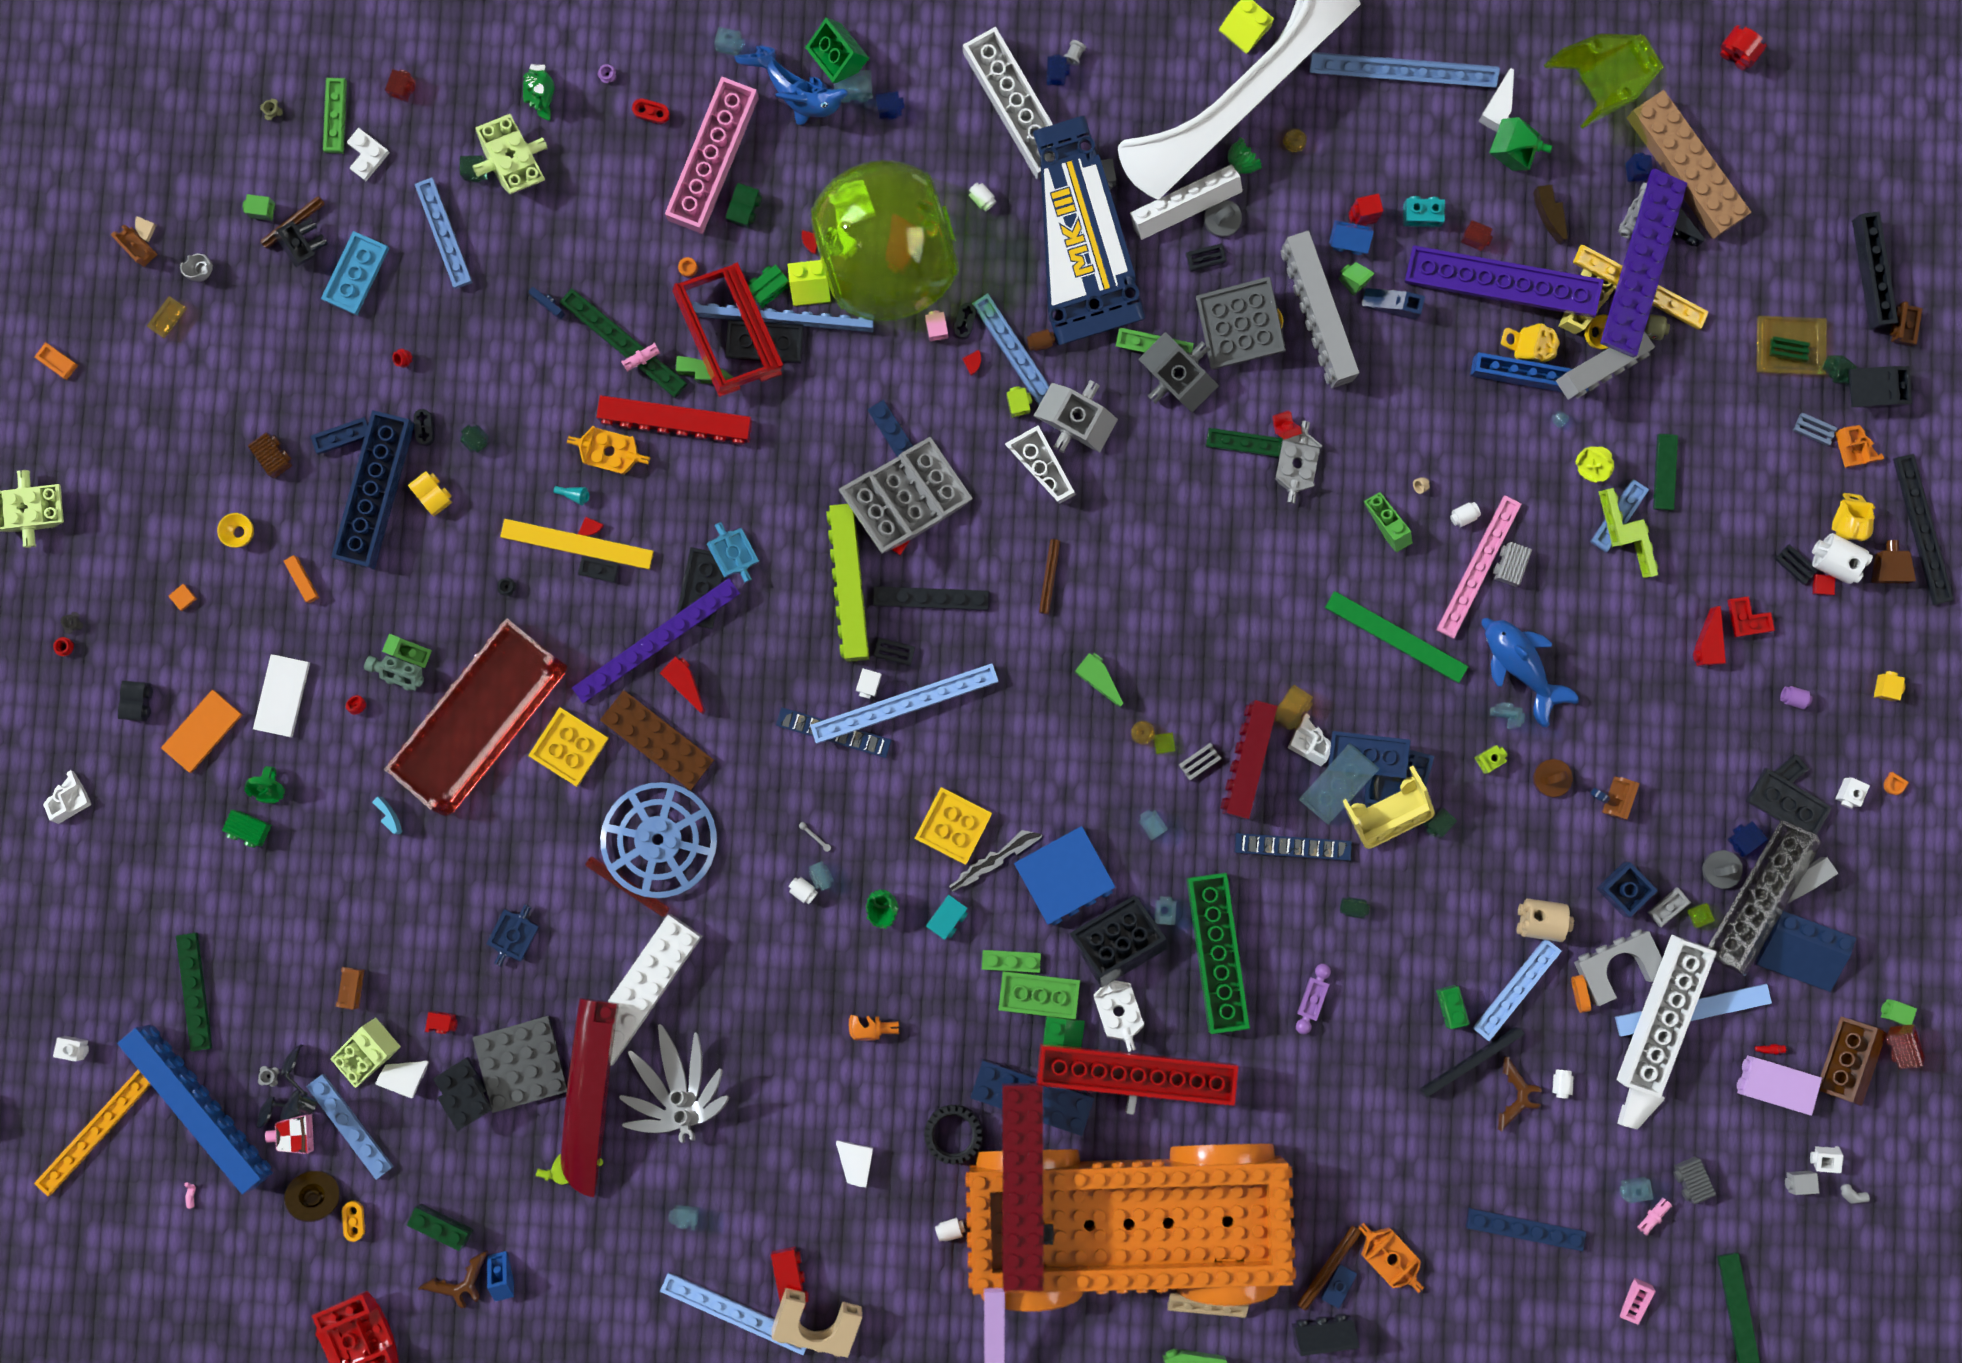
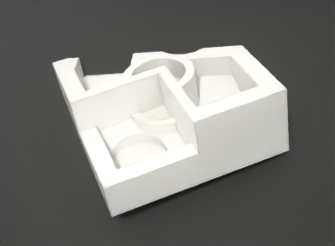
M1305 713L1294 732L1288 748L1315 764L1322 766L1330 755L1331 742L1323 736L1319 727L1315 728L1309 720L1310 716Z
M430 1061L387 1064L380 1073L376 1085L414 1098L420 1080L424 1077Z
M837 1140L836 1145L847 1183L866 1188L873 1147Z

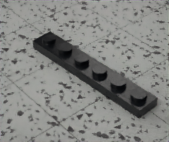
M874 586L873 606L988 610V590Z

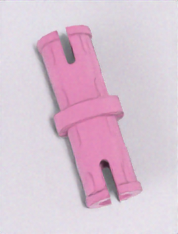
M653 343L642 351H636V354L621 362L628 372L640 364H646L647 360L661 353L656 344Z
M1661 1198L1658 1204L1647 1212L1648 1215L1637 1228L1644 1232L1645 1235H1648L1657 1223H1661V1218L1672 1205L1668 1201L1666 1202V1199Z

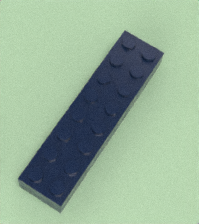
M372 410L331 558L375 570L414 430V423L411 420Z

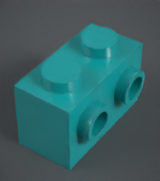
M1412 196L1407 198L1403 204V226L1441 227L1445 222L1444 199H1439V197L1420 199L1419 196Z

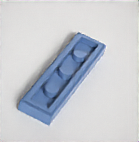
M1634 479L1631 480L1617 502L1619 510L1623 515V524L1629 521L1649 491L1648 488ZM1606 519L1590 541L1604 552H1608L1612 546Z

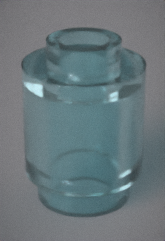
M823 861L808 867L810 870L809 875L816 889L820 888L823 891L832 886L831 882L834 880Z

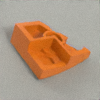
M1860 425L1844 427L1835 432L1845 468L1884 459L1882 453L1878 455L1872 447L1873 441L1866 436L1865 431Z

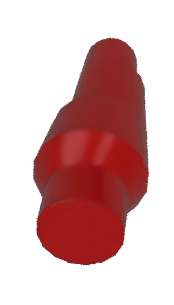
M1778 1044L1755 1046V1051L1778 1055L1786 1053V1046Z

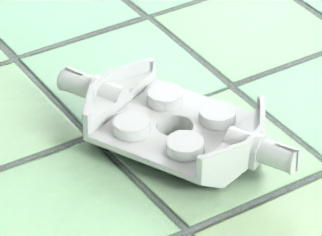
M1114 980L1100 988L1094 994V999L1106 1036L1116 1040H1124L1128 1052H1132V1050H1136L1133 1037L1142 1029L1144 1022L1131 983ZM1120 1006L1125 1010L1122 1016L1114 1015L1113 1011L1116 1007Z

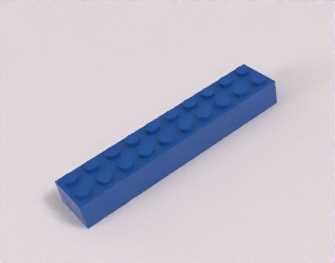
M151 1025L134 1028L117 1043L239 1192L243 1195L257 1188L273 1174L270 1170V1164L266 1160L261 1159L256 1147L250 1145L246 1141V1135L241 1130H237L233 1125L234 1121L232 1118L222 1112V1107L216 1100H212L208 1095V1089L198 1083L196 1075L192 1071H188L184 1066L185 1062L178 1055L176 1056L172 1051V1046L159 1036V1030Z

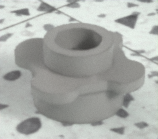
M262 1066L258 1083L260 1085H270L271 1087L276 1086L279 1069L277 1067L268 1068L267 1066Z

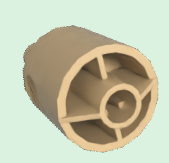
M1526 899L1524 904H1519L1518 915H1521L1520 923L1517 925V934H1521L1522 937L1563 942L1567 932L1573 930L1574 918L1570 916L1567 904L1535 899Z

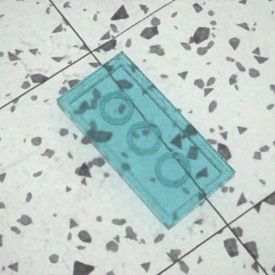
M1349 743L1299 800L1329 825L1345 807L1342 800L1346 799L1349 803L1379 768Z

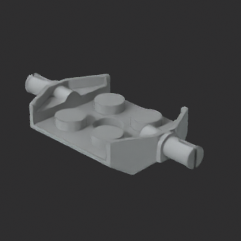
M1302 421V434L1283 439L1275 480L1288 490L1287 503L1295 504L1298 491L1312 488L1315 485L1313 482L1319 450L1322 445L1309 435V421ZM1297 458L1302 462L1301 468L1293 466V459Z

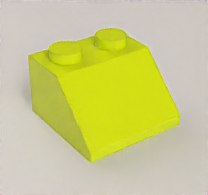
M1240 0L1227 16L1219 31L1247 54L1271 28L1274 18L1253 0Z
M825 259L788 264L793 306L831 302Z

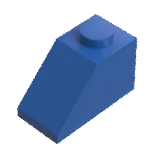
M507 1251L487 1256V1289L495 1302L514 1297V1279Z

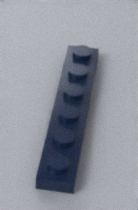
M1469 1208L1466 1223V1228L1578 1251H1583L1586 1237V1231L1474 1208Z

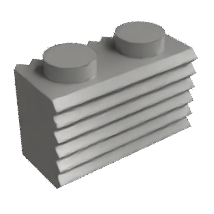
M1509 542L1506 546L1503 545L1500 551V556H1502L1501 562L1496 564L1493 574H1496L1495 580L1514 587L1519 586L1532 549L1513 542Z

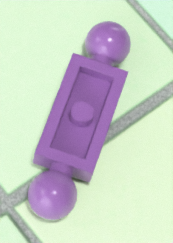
M1319 964L1315 969L1317 978L1310 977L1297 1013L1303 1016L1296 1023V1030L1300 1034L1310 1032V1019L1315 1021L1318 1019L1329 984L1325 983L1324 979H1327L1331 974L1330 967L1326 964Z

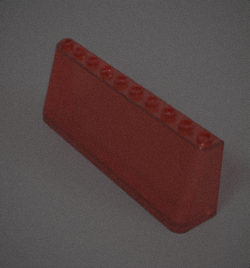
M506 618L498 626L493 636L486 641L485 646L480 652L476 653L468 667L463 669L459 678L450 685L446 694L438 700L434 709L426 715L421 725L413 731V735L401 746L396 756L389 761L385 770L430 810L443 816L452 814L562 678L567 670V665Z

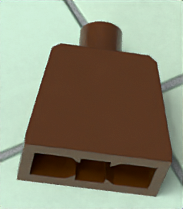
M1899 540L1886 541L1887 551H1881L1875 555L1871 583L1909 584L1916 582L1910 551H1899Z

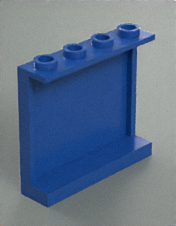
M1082 826L1014 863L1047 925L1051 923L1054 926L1063 921L1061 917L1066 914L1070 917L1078 913L1079 907L1083 905L1088 907L1096 903L1095 898L1101 895L1105 898L1112 894V889L1115 888Z

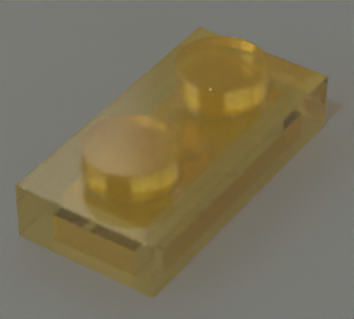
M169 296L147 327L165 339L187 308Z

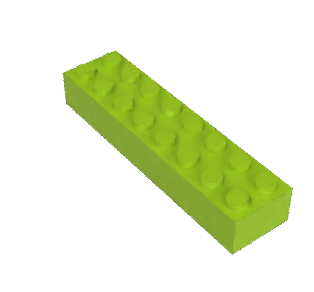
M848 504L830 505V511H826L827 522L832 530H828L829 542L833 544L834 548L830 549L832 563H835V568H832L833 580L837 582V587H834V595L836 601H839V606H836V615L838 620H841V625H838V635L843 640V644L839 645L840 655L846 662L869 660L855 514Z

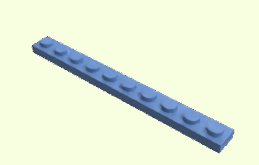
M1312 52L1309 68L1310 73L1486 87H1497L1500 71L1498 66Z
M691 302L697 317L743 321L737 306L727 305V307H719L718 304L713 303L704 306L698 302ZM766 308L764 311L759 310L764 322L799 324L807 327L873 332L874 327L873 320H870L868 317L852 319L848 315L832 317L831 314L822 313L821 316L813 315L811 312L795 314L791 310H783V312H776L775 309Z

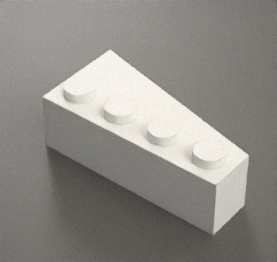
M1039 426L1005 443L1009 450L1059 504L1076 495Z

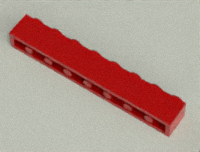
M602 395L599 397L596 415L601 424L606 426H612L614 423L620 424V427L627 429L635 426L639 427V430L642 431L656 429L657 432L662 434H669L670 431L676 432V435L683 437L691 434L695 435V438L698 439L712 437L718 442H725V439L733 440L732 443L744 445V442L749 443L752 419L748 416Z

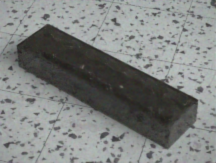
M1784 820L1780 821L1708 945V948L1716 951L1713 961L1746 976L1822 844L1816 834Z

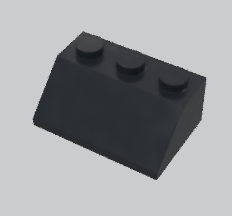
M1337 1314L1335 1318L1329 1319L1326 1316L1317 1317L1314 1321L1299 1319L1296 1323H1292L1294 1344L1300 1356L1360 1348L1353 1319L1347 1316V1314Z

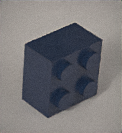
M1623 862L1596 888L1623 917H1631L1658 891L1631 862Z

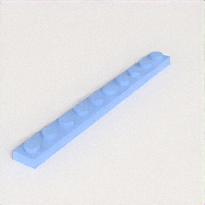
M989 664L811 724L810 727L816 744L998 683V678L993 664Z

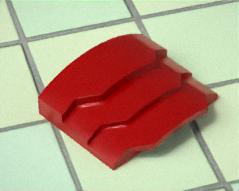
M368 1291L312 1315L317 1327L315 1335L322 1345L328 1363H399L396 1344L387 1319L376 1300Z

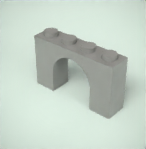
M1635 930L1630 933V937L1626 939L1620 937L1613 941L1614 944L1608 947L1607 945L1596 948L1597 952L1591 955L1589 953L1580 955L1578 957L1579 960L1574 962L1579 975H1583L1586 981L1588 994L1593 1005L1601 1006L1617 998L1607 978L1608 963L1617 954H1630L1637 961L1645 980L1649 982L1654 981L1662 957L1649 931Z

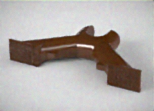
M1504 1056L1502 1073L1508 1076V1082L1512 1083L1517 1089V1100L1510 1106H1505L1503 1113H1499L1497 1129L1501 1132L1525 1108L1537 1109L1541 1106L1540 1103L1528 1100V1094L1530 1092H1542L1541 1087L1528 1085L1507 1056Z
M483 1251V1253L470 1259V1265L465 1268L467 1271L466 1276L461 1283L455 1285L447 1283L445 1279L438 1281L435 1277L421 1285L419 1290L422 1289L453 1296L460 1308H466L462 1297L463 1292H469L473 1300L477 1302L480 1296L475 1283L488 1251Z

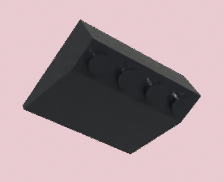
M1136 895L1070 933L1076 947L1101 988L1167 950L1166 937Z

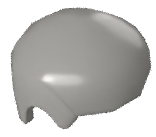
M204 254L188 255L187 261L180 264L181 273L187 279L195 282L206 280L213 270L212 261Z

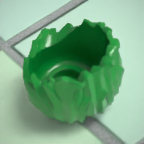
M1239 137L1238 141L1231 146L1228 152L1229 165L1232 164L1239 174H1248L1261 169L1262 163L1260 159H1255L1256 154L1250 152L1251 147L1246 146L1242 137Z
M884 889L875 890L869 895L866 903V913L868 914L866 919L870 920L874 927L886 929L887 926L890 927L894 924L893 921L897 916L899 908L894 895Z

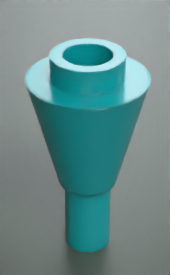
M554 487L555 494L563 495L581 506L589 500L590 494L586 487Z

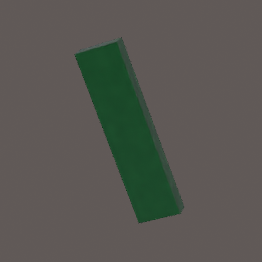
M1208 428L1205 447L1280 458L1283 438Z
M1660 433L1657 435L1653 509L1674 510L1678 435Z

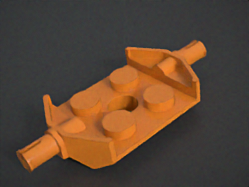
M1362 1223L1361 1225L1366 1231L1361 1226L1358 1229L1366 1236V1241L1361 1255L1392 1288L1409 1284L1417 1293L1421 1292L1424 1287L1416 1280L1421 1263L1418 1257L1391 1228L1388 1227L1373 1232L1365 1223ZM1390 1254L1397 1255L1396 1263L1389 1264L1387 1262Z

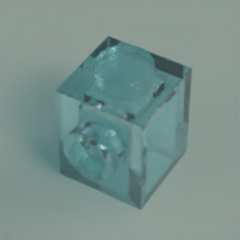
M718 27L714 43L716 52L734 56L739 55V51H742L744 47V39H742L741 32Z
M1639 1177L1621 1180L1620 1193L1625 1201L1634 1203L1653 1199L1650 1179Z

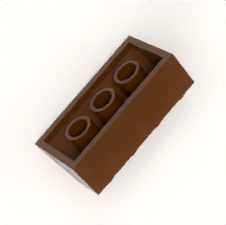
M1840 1017L1820 1076L1822 1080L1819 1091L1862 1106L1887 1033L1879 1028Z

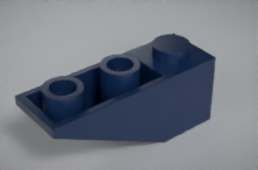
M1366 288L1361 306L1417 320L1421 315L1425 296L1406 291Z

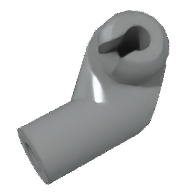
M1850 1184L1841 1186V1194L1849 1203L1869 1202L1867 1192L1856 1193Z

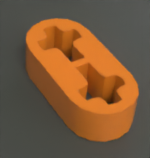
M1583 975L1573 976L1571 983L1578 1011L1580 1013L1591 1011V1003Z

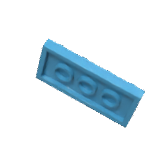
M353 231L321 299L354 315H358L389 247Z

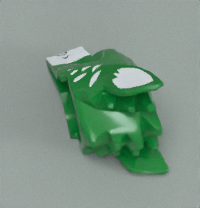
M531 64L529 71L523 76L524 103H530L529 106L531 108L534 107L540 117L550 121V103L555 89L554 82L546 72L545 65Z

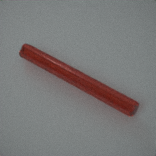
M590 857L587 860L586 867L660 916H666L670 909L668 906L656 898L644 897L629 891L614 879L606 865L594 857ZM618 874V875H619L621 878H623L627 883L631 884L632 886H634V887H636V888H639L638 886H636L635 884H633L632 882H630L629 880H627L626 878H624L623 876H621L620 874Z

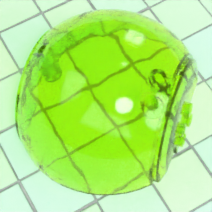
M875 160L855 165L833 178L818 195L814 206L811 207V225L819 256L832 295L841 310L845 309L846 312L870 320L888 321L909 317L935 303L949 289L955 279L954 276L958 275V260L952 243L955 240L946 205H941L938 191L931 175L928 172L924 173L922 169L914 165L894 160Z

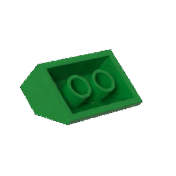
M827 17L805 47L833 83H838L859 73L869 59L840 22Z
M1046 1016L1043 1044L1081 1048L1085 1020Z

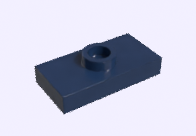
M533 286L528 291L532 298L559 320L565 316L564 312L554 304L556 301L550 295L546 294L544 296Z
M1339 1264L1321 1299L1339 1309L1357 1273Z

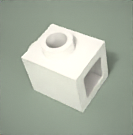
M1844 778L1836 800L1841 801L1842 806L1850 809L1861 807L1870 785L1854 778Z
M69 1036L57 1037L53 1057L71 1061L84 1060L89 1050L87 1046L88 1040Z

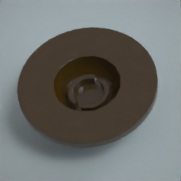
M321 1171L302 1173L290 1182L285 1191L284 1201L286 1209L291 1216L303 1222L322 1220L329 1216L336 1208L340 1197L339 1187L335 1179L327 1173Z

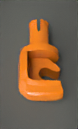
M850 1015L849 1034L853 1040H879L881 1034H899V1029L890 1028L899 1027V1022H881L879 1016H875L874 1022L870 1016H867L866 1019L869 1026L864 1028L860 1024L857 1015Z

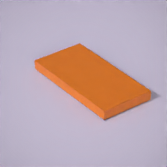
M211 690L164 743L161 749L185 770L192 773L243 714L219 693Z

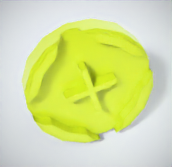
M1604 447L1584 448L1578 454L1575 461L1579 474L1591 482H1604L1614 471L1612 454Z

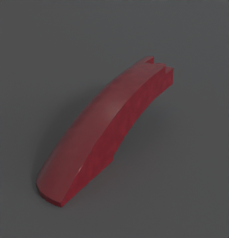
M579 998L566 1094L560 1161L562 1172L571 1187L583 1195L594 1198L606 1121L609 1075L619 1003Z

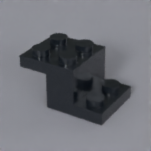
M468 1057L433 1078L442 1093L437 1099L457 1132L493 1110L483 1094L486 1092L485 1084Z

